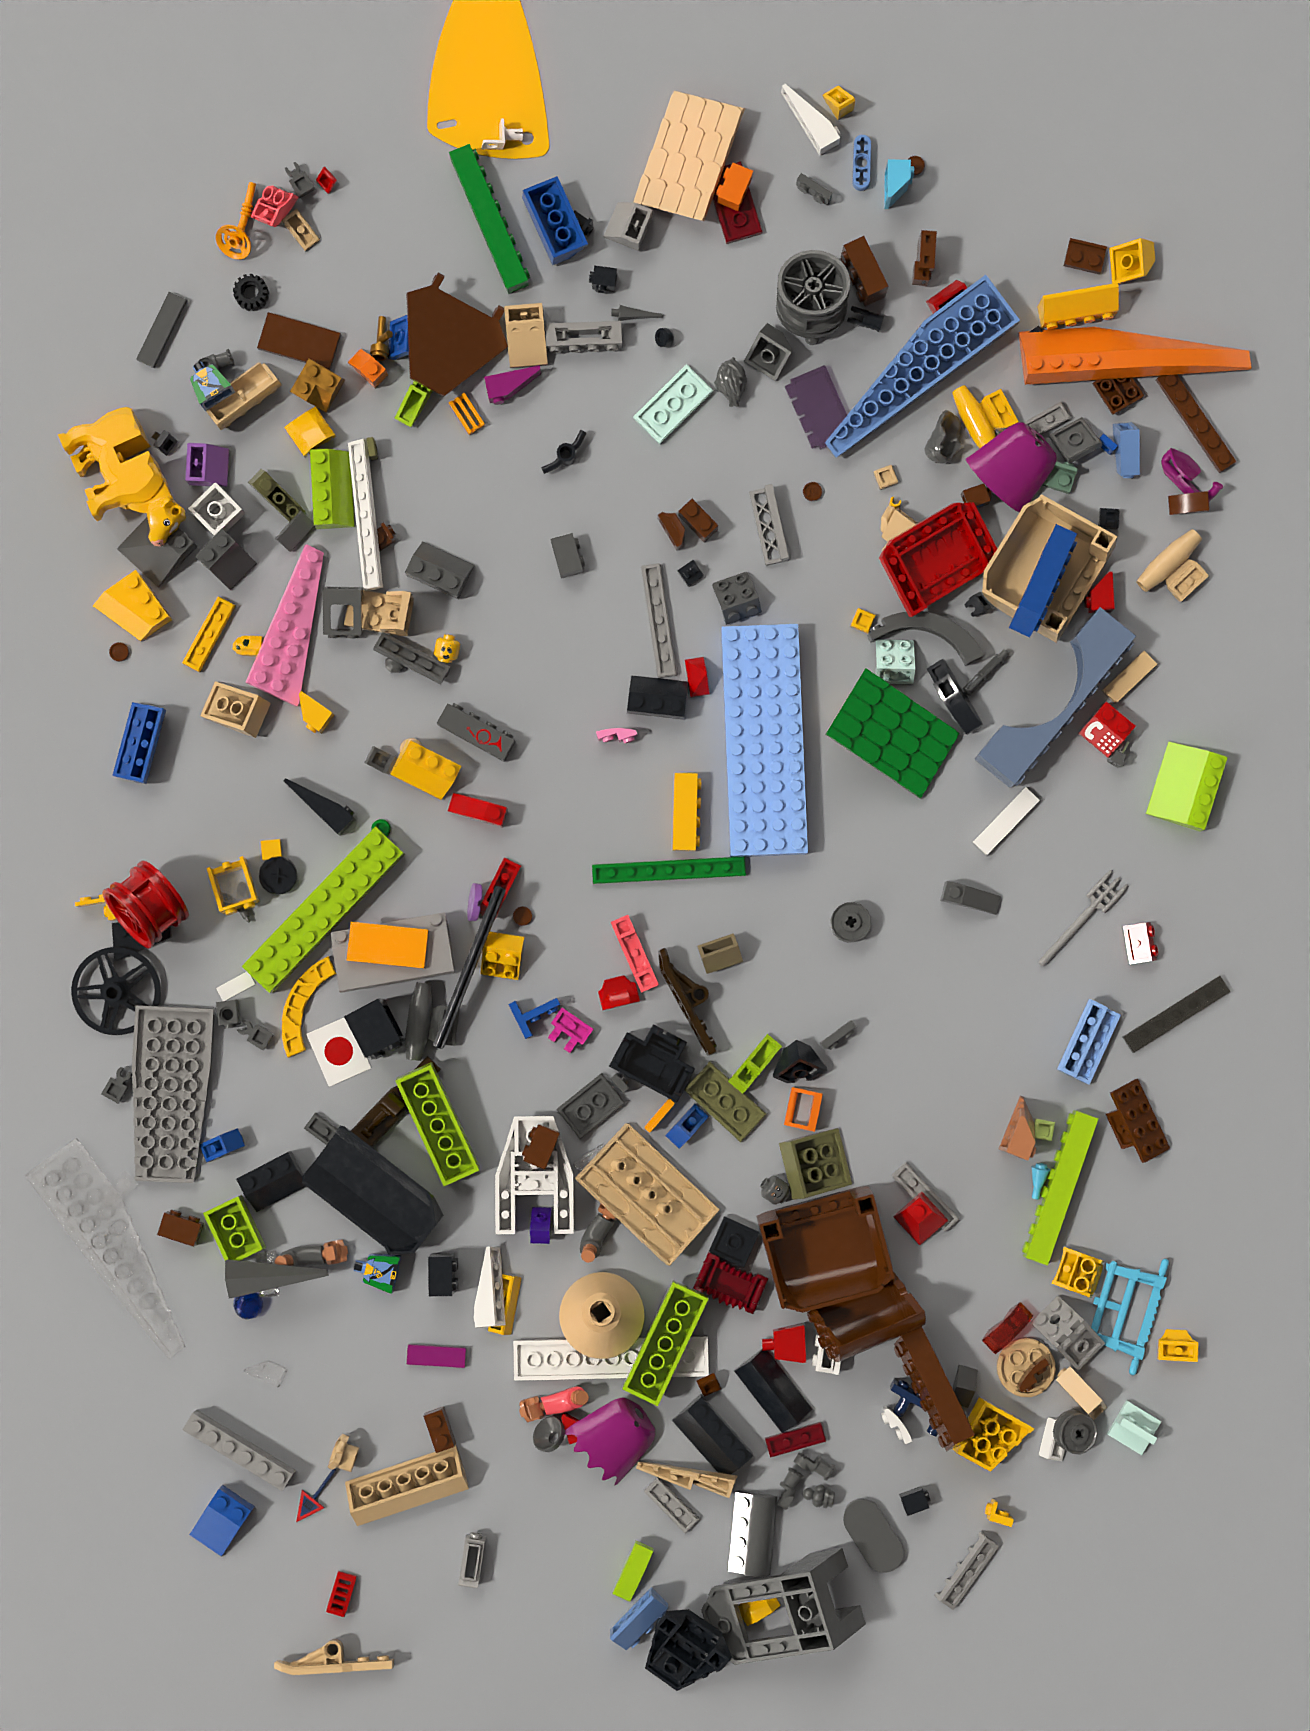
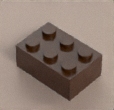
M865 236L843 245L839 260L849 272L850 284L852 286L855 285L857 290L856 296L859 302H863L866 307L885 298L889 286Z

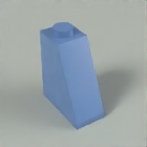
M1132 422L1113 424L1114 443L1118 445L1115 449L1117 473L1126 479L1134 478V475H1140L1139 428Z

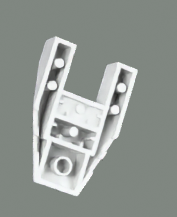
M515 1116L495 1175L496 1234H516V1195L553 1194L554 1234H574L573 1172L560 1135L545 1170L523 1161L525 1157L522 1156L525 1145H530L532 1138L529 1135L533 1126L537 1127L538 1124L558 1131L554 1116Z

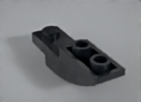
M941 659L927 668L934 681L935 689L965 734L968 735L983 725L968 696L960 688L945 659Z

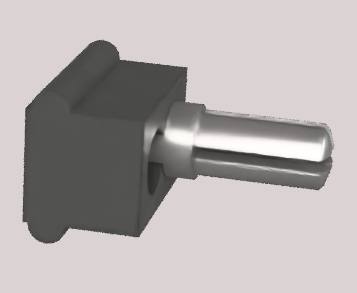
M1125 739L1118 750L1114 751L1111 757L1107 759V762L1117 768L1123 766V761L1127 756L1124 754V751L1129 741Z

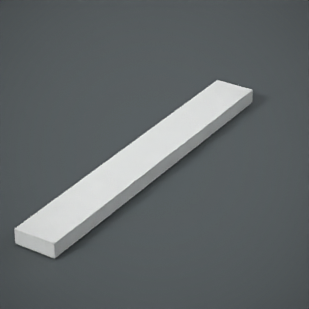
M360 439L348 443L363 590L371 591L383 588L368 446L366 439Z

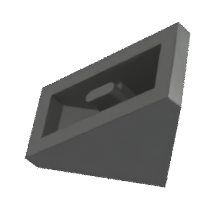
M958 1365L952 1389L960 1405L968 1408L976 1392L978 1370Z

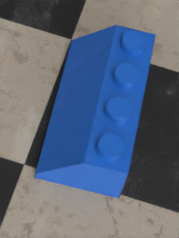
M558 176L523 190L522 199L552 266L570 259L588 246V242Z

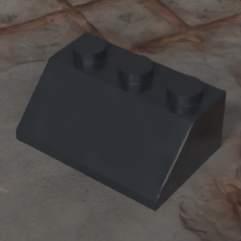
M631 675L627 714L684 720L688 682Z
M292 1151L286 1152L236 1179L244 1196L256 1212L306 1187L302 1183L303 1173Z

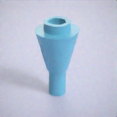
M1036 1163V1165L1031 1166L1034 1186L1032 1198L1037 1200L1040 1198L1041 1188L1050 1172L1047 1165L1043 1163Z

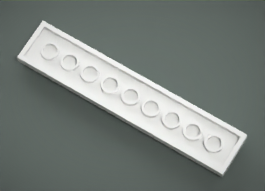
M708 1336L690 1337L672 1377L709 1375ZM646 1337L638 1338L628 1351L610 1359H594L584 1356L576 1351L566 1339L514 1340V1380L627 1378Z

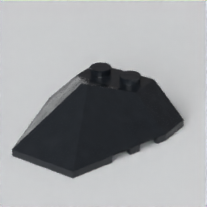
M689 1609L666 1611L656 1624L645 1669L678 1691L695 1683L701 1677L704 1679L714 1671H721L731 1660L732 1656L722 1632Z

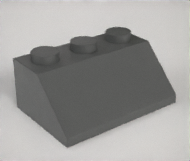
M422 541L413 554L405 573L408 577L459 600L475 565Z

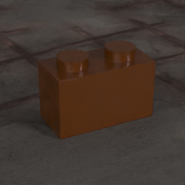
M693 498L678 511V516L704 543L718 530V524Z
M538 1124L537 1127L533 1126L529 1135L532 1138L530 1145H525L522 1156L525 1157L523 1161L545 1170L560 1132Z
M173 1209L170 1212H164L157 1235L193 1247L197 1246L204 1223L200 1222V1218L189 1215L187 1218L181 1216L182 1212Z
M444 1406L425 1412L423 1417L435 1452L439 1453L455 1447L456 1441Z

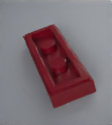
M820 1421L765 1437V1441L771 1458L826 1442V1438Z

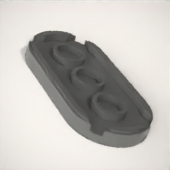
M856 1499L850 1502L844 1511L843 1523L866 1562L872 1569L878 1572L886 1573L895 1570L902 1562L904 1555L903 1546L883 1513L873 1501Z

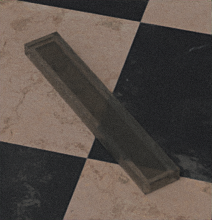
M1217 976L1125 1034L1122 1038L1131 1052L1135 1053L1225 996L1230 990L1221 976Z

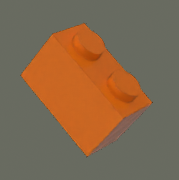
M732 162L731 167H727L723 176L725 179L724 184H720L717 189V203L739 211L753 178L754 171Z

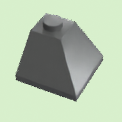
M767 323L759 331L744 362L776 381L793 350L784 333Z

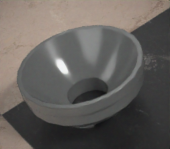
M553 1416L541 1420L533 1433L535 1447L543 1452H552L557 1449L565 1436L563 1423ZM558 1433L557 1441L552 1443V1437Z

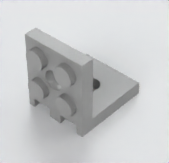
M1059 1296L1031 1322L1077 1371L1105 1344L1087 1322ZM1060 1318L1057 1324H1053L1056 1319Z

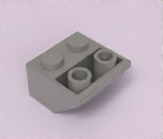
M618 202L604 238L639 251L652 220L653 210L637 203Z

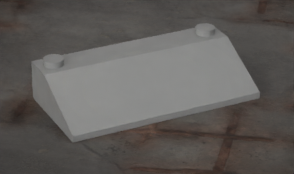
M445 912L378 924L429 930L424 969L347 961L350 929L331 932L332 950L340 993L455 973L449 925Z

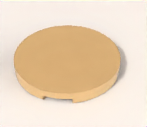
M1018 1338L1009 1342L1001 1350L997 1359V1374L1000 1382L1008 1391L1020 1397H1033L1043 1393L1055 1376L1056 1366L1051 1351L1043 1343L1032 1338ZM1043 1355L1049 1363L1046 1366L1047 1370L1040 1375L1034 1374L1037 1383L1034 1384L1035 1387L1032 1390L1020 1392L1016 1386L1021 1376L1034 1361Z

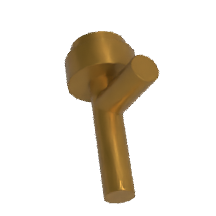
M379 316L377 343L372 344L370 347V355L377 361H384L389 356V346L385 345L384 342L393 336L392 331L388 330L385 332L386 317Z

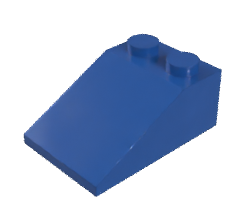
M222 1485L189 1535L222 1557L255 1506Z

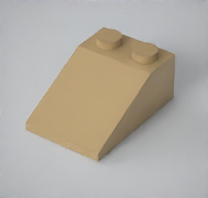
M215 681L200 716L256 738L271 703L259 695Z

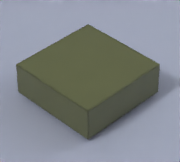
M368 437L366 439L369 457L371 461L378 460L376 441L373 437Z

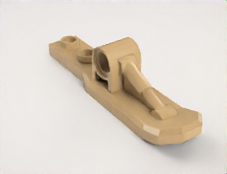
M338 1639L330 1640L323 1647L297 1661L290 1663L277 1660L274 1662V1669L290 1675L393 1669L394 1659H389L388 1655L377 1656V1660H369V1657H358L357 1661H344L343 1644ZM330 1644L338 1646L337 1654L330 1653Z

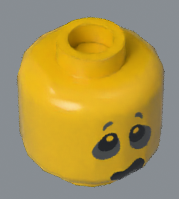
M444 634V637L436 639L434 655L437 657V660L452 663V660L458 659L460 642L455 640V636Z

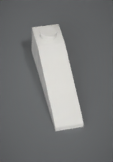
M786 84L782 85V95L819 156L839 145L841 134L836 126L833 127L827 118Z
M486 1247L474 1306L475 1328L506 1325L500 1247Z

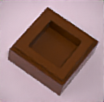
M715 1373L696 1380L704 1397L721 1390Z

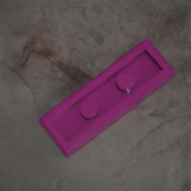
M408 1344L407 1365L465 1368V1347Z

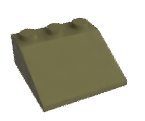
M838 1128L779 1143L792 1200L805 1199L852 1185Z

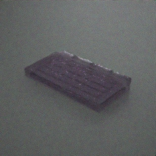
M823 365L790 379V384L785 386L790 399L797 397L796 400L791 402L797 416L805 415L799 419L804 432L812 431V434L806 436L811 448L819 447L820 450L827 447L825 444L826 440L847 416L827 368Z

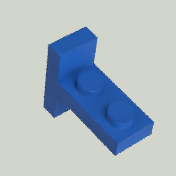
M555 998L522 1014L517 1001L508 1005L525 1039L533 1036L527 1021L530 1020L533 1023L541 1019L540 1015L545 1012L548 1015L559 1010L557 1006L561 1004L558 998Z

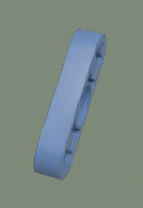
M866 135L857 136L853 145L852 184L858 191L866 190L870 183L871 140ZM860 141H864V144H867L864 146V153H860L861 146L858 145ZM863 158L867 161V165L859 167L856 161ZM860 173H863V181H866L863 185H859L860 183L858 182Z

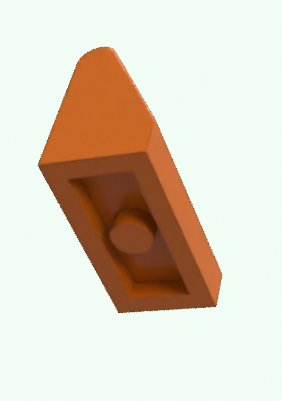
M792 1087L784 1125L815 1132L823 1094ZM798 1092L813 1096L807 1126L792 1123Z

